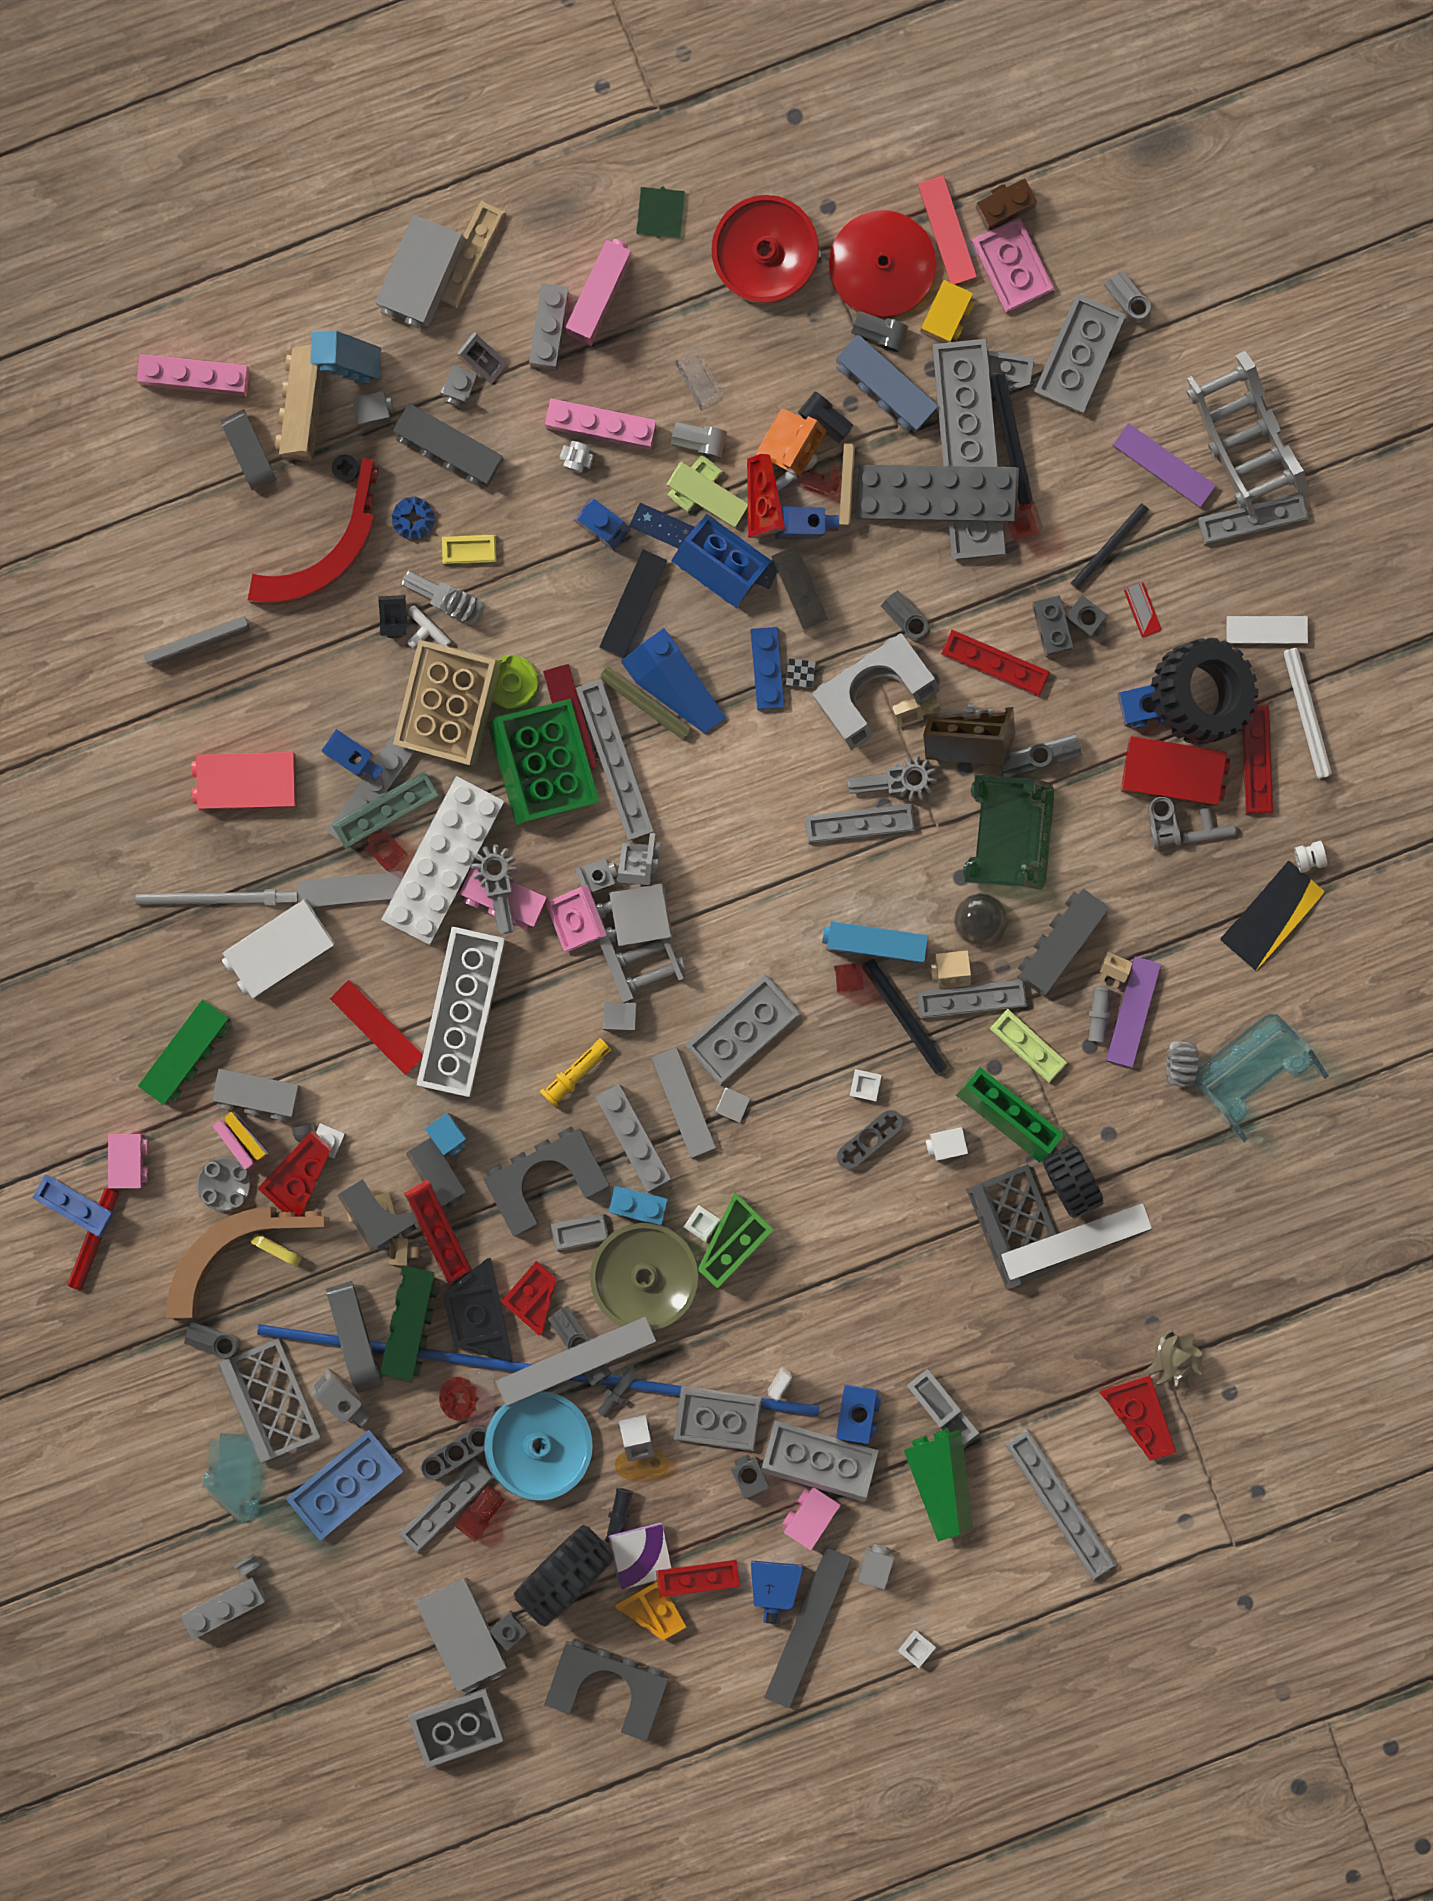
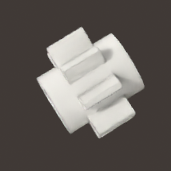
M571 441L570 447L564 445L560 454V459L565 460L563 467L578 473H582L584 467L590 469L594 455L589 454L591 447L576 441Z

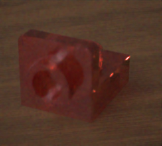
M833 467L829 481L824 480L825 476L813 471H809V474L803 473L799 487L830 497L831 491L837 492L842 478L837 475L839 468Z

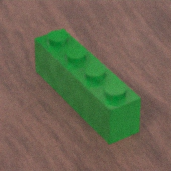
M202 999L139 1083L138 1087L162 1105H167L169 1102L173 1104L182 1093L179 1088L186 1080L189 1083L198 1072V1069L195 1068L201 1059L205 1061L213 1052L214 1047L211 1045L216 1038L222 1039L231 1026L227 1024L230 1018Z
M981 1067L970 1075L956 1094L958 1098L1039 1163L1052 1152L1064 1136L1060 1130Z

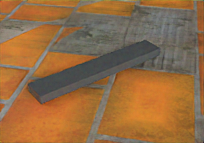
M829 1547L825 1548L764 1698L790 1708L851 1560L850 1556Z

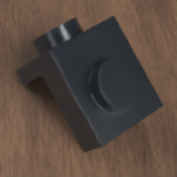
M406 595L379 596L380 636L399 638L402 635H406L408 628Z

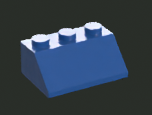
M708 514L703 517L685 538L671 560L683 571H686L735 608L748 595L771 563L769 558Z

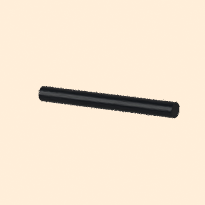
M1141 503L1070 583L1076 590L1083 586L1149 511L1144 504Z

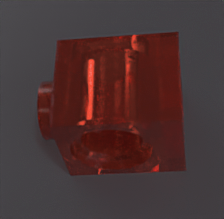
M383 830L381 833L376 831L366 840L368 845L365 849L387 872H390L408 855L386 830ZM389 842L392 845V852L388 856H380L377 851L379 844Z

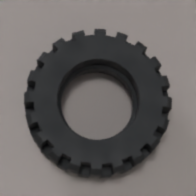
M1211 637L1197 639L1173 648V651L1167 652L1162 657L1163 662L1157 664L1155 668L1157 676L1152 677L1151 687H1154L1151 697L1157 706L1154 710L1157 716L1161 715L1163 719L1162 725L1166 729L1171 728V734L1176 738L1184 737L1183 740L1190 744H1208L1242 731L1243 726L1248 725L1252 719L1250 714L1254 713L1257 707L1254 698H1258V688H1255L1254 682H1257L1256 674L1252 675L1250 670L1252 665L1249 660L1242 658L1244 654L1238 648L1231 649L1233 646L1231 643L1225 640L1220 642L1218 638ZM1196 668L1206 671L1216 683L1219 701L1213 715L1204 712L1193 699L1191 678Z
M581 1525L513 1593L514 1599L539 1625L547 1627L606 1570L615 1559L614 1552L589 1526Z

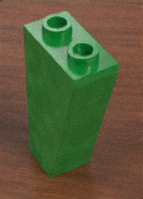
M949 1428L934 1433L935 1438L929 1440L927 1435L912 1440L913 1446L904 1450L938 1542L961 1535L973 1528L961 1430L950 1432Z

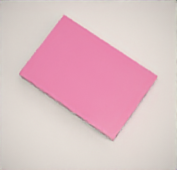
M1020 217L972 239L971 242L1005 313L1055 290Z

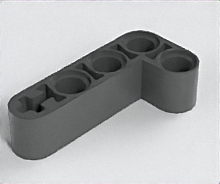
M349 1281L326 1288L353 1387L357 1393H362L384 1386L378 1363L374 1358L353 1282Z

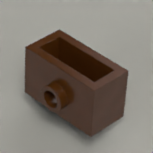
M1024 178L1008 187L1002 184L991 191L992 195L977 202L976 210L987 231H990L1034 209L1037 200Z

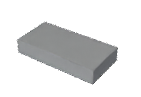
M604 1213L551 1224L556 1251L602 1242L608 1237Z

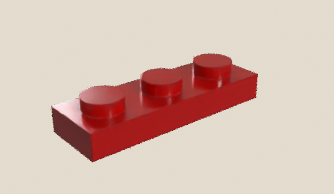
M737 1560L656 1571L659 1598L740 1587Z

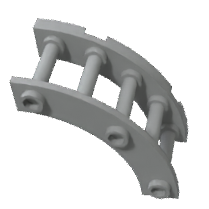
M1243 351L1236 355L1239 366L1235 367V371L1201 387L1190 376L1187 378L1190 389L1186 390L1191 403L1193 405L1196 404L1211 440L1208 443V447L1212 456L1219 458L1236 491L1234 497L1240 509L1245 507L1251 517L1255 515L1252 505L1253 500L1287 484L1289 486L1294 485L1299 494L1309 490L1304 470L1289 445L1285 447L1279 435L1281 429L1271 409L1268 410L1262 397L1266 394L1256 366L1247 352ZM1239 380L1245 382L1248 392L1244 393L1245 396L1211 412L1208 411L1204 400L1205 396ZM1247 406L1255 407L1260 419L1256 421L1257 424L1220 440L1213 422ZM1259 434L1263 436L1267 434L1273 446L1270 448V451L1234 468L1225 450ZM1273 461L1276 463L1281 462L1285 469L1283 475L1249 491L1245 489L1239 477Z

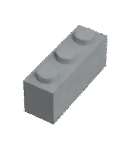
M541 283L529 361L532 368L557 371L569 296L568 287Z
M218 1069L212 1101L218 1102L219 1108L234 1110V1105L245 1107L244 1113L260 1116L261 1111L271 1113L270 1118L286 1121L287 1116L294 1117L300 1085Z
M253 1576L184 1612L180 1618L191 1639L194 1640L264 1603L267 1597L256 1576Z

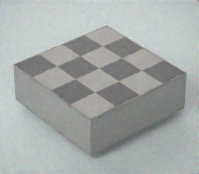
M789 658L786 686L812 689L815 661Z

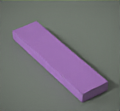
M1129 423L1112 445L1199 508L1216 486Z
M1134 957L1106 1061L1133 1067L1161 963Z

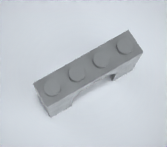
M902 633L896 637L889 638L881 647L865 654L856 664L844 668L838 676L829 682L822 683L812 692L818 706L850 750H853L873 736L868 724L855 706L858 692L869 681L880 677L893 678L906 688L917 705H920L940 691L935 678Z

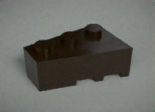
M1007 707L1005 712L989 714L988 710L980 711V715L963 717V713L929 717L923 733L925 759L1005 765L1015 734L1013 707Z

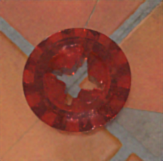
M454 1377L447 1380L442 1386L439 1395L442 1411L453 1420L470 1418V1415L477 1410L476 1403L479 1400L475 1392L477 1388L470 1383L469 1379ZM463 1393L462 1399L465 1400V1403L458 1404L459 1399L455 1394Z

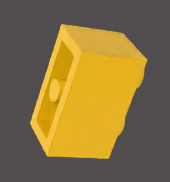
M943 280L920 332L942 343H951L952 339L957 341L964 327L959 325L963 315L969 317L975 302L971 301L973 293Z

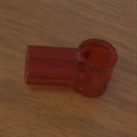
M487 1485L476 1498L473 1505L465 1510L454 1527L476 1542L490 1524L489 1520L505 1501V1498Z

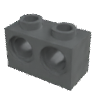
M1060 595L1033 602L1032 608L1045 657L1071 651L1073 644Z

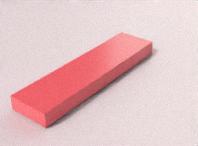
M944 175L918 183L949 282L957 285L976 279L977 276Z

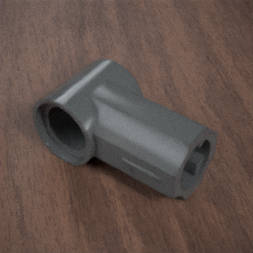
M859 311L851 334L860 335L862 338L876 342L878 346L899 353L909 327L893 319L884 320Z
M898 590L881 604L883 610L905 632L910 640L921 641L928 635L927 620L917 612ZM919 621L924 625V629L920 634H912L909 631V626L912 622Z
M193 1321L185 1336L184 1344L215 1354L220 1358L233 1357L240 1350V1341L237 1336ZM224 1338L232 1342L233 1347L230 1353H224L220 1348V1343Z

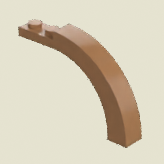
M264 1207L243 1211L218 1222L194 1242L179 1263L168 1293L166 1318H198L200 1293L209 1270L219 1256L237 1241L266 1230L330 1228L329 1217L321 1216V1211L305 1212V1217H295V1212H279V1217L276 1218V1208Z

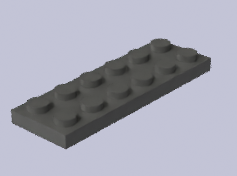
M859 465L856 518L858 520L1016 522L1019 468Z

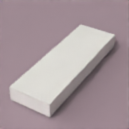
M1227 616L1226 641L1231 644H1307L1308 616Z

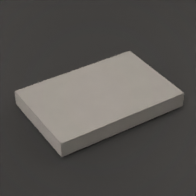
M682 1386L674 1440L754 1451L762 1397Z

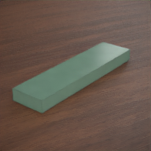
M423 771L333 823L332 826L344 848L347 849L437 797L438 793L428 774Z

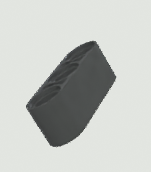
M243 409L221 419V425L251 490L277 480L246 411Z
M475 1426L427 1456L421 1464V1471L425 1478L429 1480L439 1479L484 1451L485 1444L482 1446L476 1445L472 1440V1435L476 1431H482L486 1434L487 1427ZM454 1445H458L464 1450V1456L460 1460L452 1459L449 1454L450 1448ZM428 1461H438L441 1465V1471L438 1474L429 1473L426 1468Z

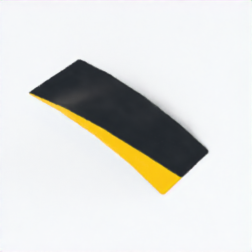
M1287 861L1220 940L1249 966L1257 970L1324 894V890L1307 875L1300 873L1299 868L1291 861Z

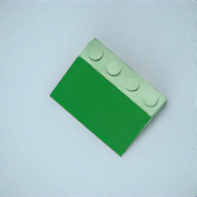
M571 699L499 716L487 722L516 826L599 803Z

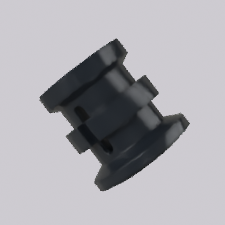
M340 455L332 462V473L341 482L350 483L358 476V463L352 456ZM348 463L349 467L353 468V470L348 471L347 475L344 476L339 468H344V464Z

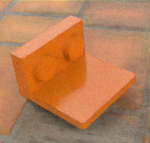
M781 409L756 454H769L772 464L801 477L827 431L817 420L809 416L807 419H803L785 409Z

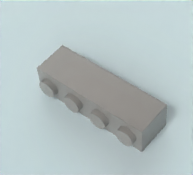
M620 1084L596 1096L600 1107L646 1191L649 1192L671 1180Z

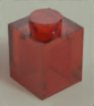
M1035 502L1017 506L1016 522H1007L1013 541L1039 534L1043 527Z

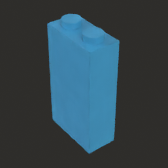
M831 921L830 927H824L822 943L827 944L826 950L922 964L925 959L928 935Z

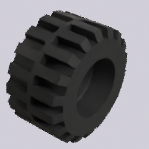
M1071 1144L1043 1159V1165L1069 1216L1075 1219L1103 1205V1195L1083 1155L1075 1145Z

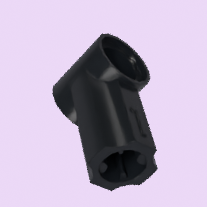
M814 391L799 409L798 414L803 419H807L809 416L817 420L826 429V434L840 444L854 425L833 409V405L826 398Z

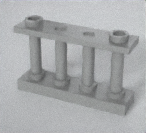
M650 882V885H642V884H640L641 887L651 886V885H652L651 882ZM611 901L601 904V902L595 903L601 921L602 918L606 917V914L613 912ZM602 921L607 936L598 939L623 1003L634 999L632 993H635L636 989L675 973L678 981L684 979L682 973L687 971L681 957L675 958L668 938L656 940L624 954H621V952L615 953L612 943H615L617 939L616 929H611V927L605 928ZM666 948L671 964L631 979V977L625 978L622 968H625L626 964Z

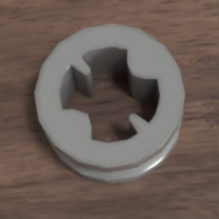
M254 1553L233 1566L234 1569L239 1570V1578L260 1566L259 1562L254 1561Z

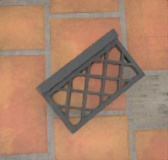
M1028 1164L966 1189L1006 1289L1014 1288L1024 1282L1068 1265L1067 1260H1064L1041 1270L1031 1272V1274L1024 1277L1020 1276L1012 1280L1009 1279L1001 1255L1014 1250L1010 1248L1008 1243L1012 1232L1025 1238L1022 1247L1026 1246L1029 1240L1033 1242L1040 1241L1031 1236L1036 1222L1046 1227L1048 1232L1046 1238L1056 1235ZM1024 1172L1027 1180L1024 1192L1011 1186L1014 1176ZM1009 1178L1007 1184L1000 1182ZM997 1184L1005 1188L1000 1201L990 1198L987 1186ZM1009 1190L1022 1195L1017 1209L1003 1204ZM1026 1197L1034 1200L1038 1208L1034 1217L1021 1211ZM993 1203L998 1205L996 1211L993 1206ZM1002 1207L1015 1213L1010 1226H1006L999 1221L998 1215ZM1039 1214H1041L1043 1221L1038 1219ZM1019 1215L1032 1220L1027 1234L1013 1229ZM1003 1228L1008 1230L1006 1236L1003 1231Z

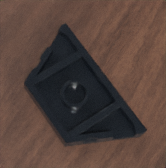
M487 1258L443 1293L454 1347L509 1361L513 1360L492 1260Z

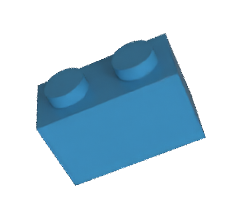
M450 1113L444 1114L425 1128L443 1155L450 1153L451 1156H455L466 1148L464 1142L468 1138Z
M615 1186L609 1213L662 1225L668 1198Z

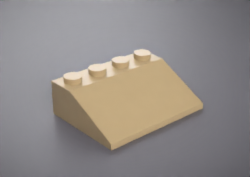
M311 344L292 348V355H287L285 371H289L288 382H283L282 397L286 398L285 408H280L279 424H283L282 434H277L275 450L279 451L281 458L313 462L324 380V372L320 371V367L310 364Z
M418 640L393 745L468 765L477 764L502 660L475 652Z

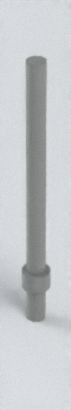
M265 889L264 892L136 894V905L265 903V905H276V903L298 902L297 891L276 892V889Z

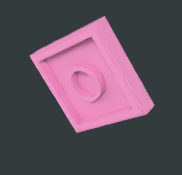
M588 885L546 902L564 953L607 936Z
M220 1120L213 1125L216 1132L245 1170L251 1169L257 1164V1160L225 1120Z

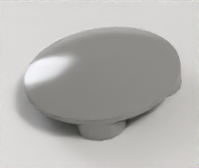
M217 1158L208 1162L201 1169L197 1179V1191L201 1200L208 1207L217 1211H231L238 1208L246 1201L251 1189L248 1171L242 1167L240 1162L231 1158Z

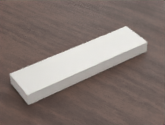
M781 1367L768 1388L769 1396L779 1400L792 1379L790 1371Z

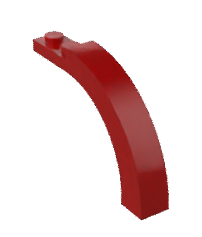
M362 459L350 522L335 548L318 563L300 572L281 576L252 574L247 599L250 603L284 604L306 599L330 587L354 565L367 545L375 522V516L366 513V509L371 510L373 503V494H370L371 483L376 484L379 468L375 467L374 460Z

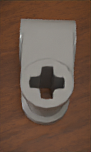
M1166 797L1152 799L1148 805V816L1153 849L1156 850L1159 846L1174 843L1177 846L1181 845L1180 831L1172 801ZM1159 801L1164 802L1168 807L1167 813L1162 817L1157 816L1154 812V806ZM1171 833V836L1160 838V835Z

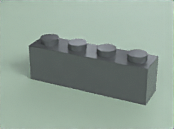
M408 403L393 430L394 434L398 436L396 441L408 448L411 445L421 449L419 454L431 461L435 458L444 462L443 467L454 474H457L458 471L466 474V480L477 487H480L481 484L488 487L503 461L501 454Z
M1084 888L1079 894L1075 891L1071 894L1065 903L1068 909L1063 915L1058 912L1049 924L1053 928L1047 937L1042 934L1033 946L1037 949L1032 958L1026 956L1017 968L1021 971L1017 978L1042 996L1047 994L1109 909L1107 905Z

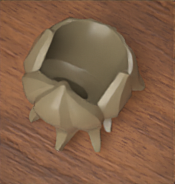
M1170 1329L1159 1336L1155 1346L1154 1361L1147 1368L1148 1375L1159 1372L1160 1378L1156 1382L1157 1385H1162L1174 1379L1176 1388H1178L1181 1381L1191 1388V1379L1196 1372L1202 1376L1201 1364L1203 1355L1202 1351L1193 1346L1194 1334L1179 1338Z

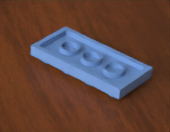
M369 1429L286 1500L321 1541L404 1472V1470Z

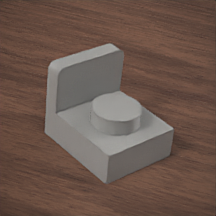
M452 365L444 388L440 392L441 396L445 397L444 402L459 407L460 403L467 405L477 373Z

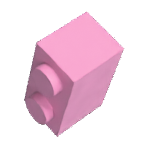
M108 1134V1188H144V1183H148V1166H144V1156H148V1139H144V1134Z
M811 1487L810 1490L807 1488L803 1490L797 1500L800 1506L795 1513L790 1511L782 1523L786 1526L783 1532L809 1550H812L840 1507L838 1501L814 1487Z

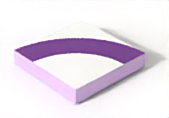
M661 1523L609 1536L611 1550L615 1556L614 1565L618 1584L621 1590L656 1581L657 1570L671 1568L663 1525Z

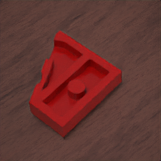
M535 1261L500 1301L539 1336L543 1332L556 1277Z

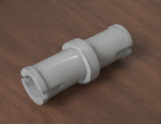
M1093 987L1092 1010H1089L1088 1015L1091 1016L1088 1040L1105 1042L1107 1018H1110L1108 1005L1111 988Z

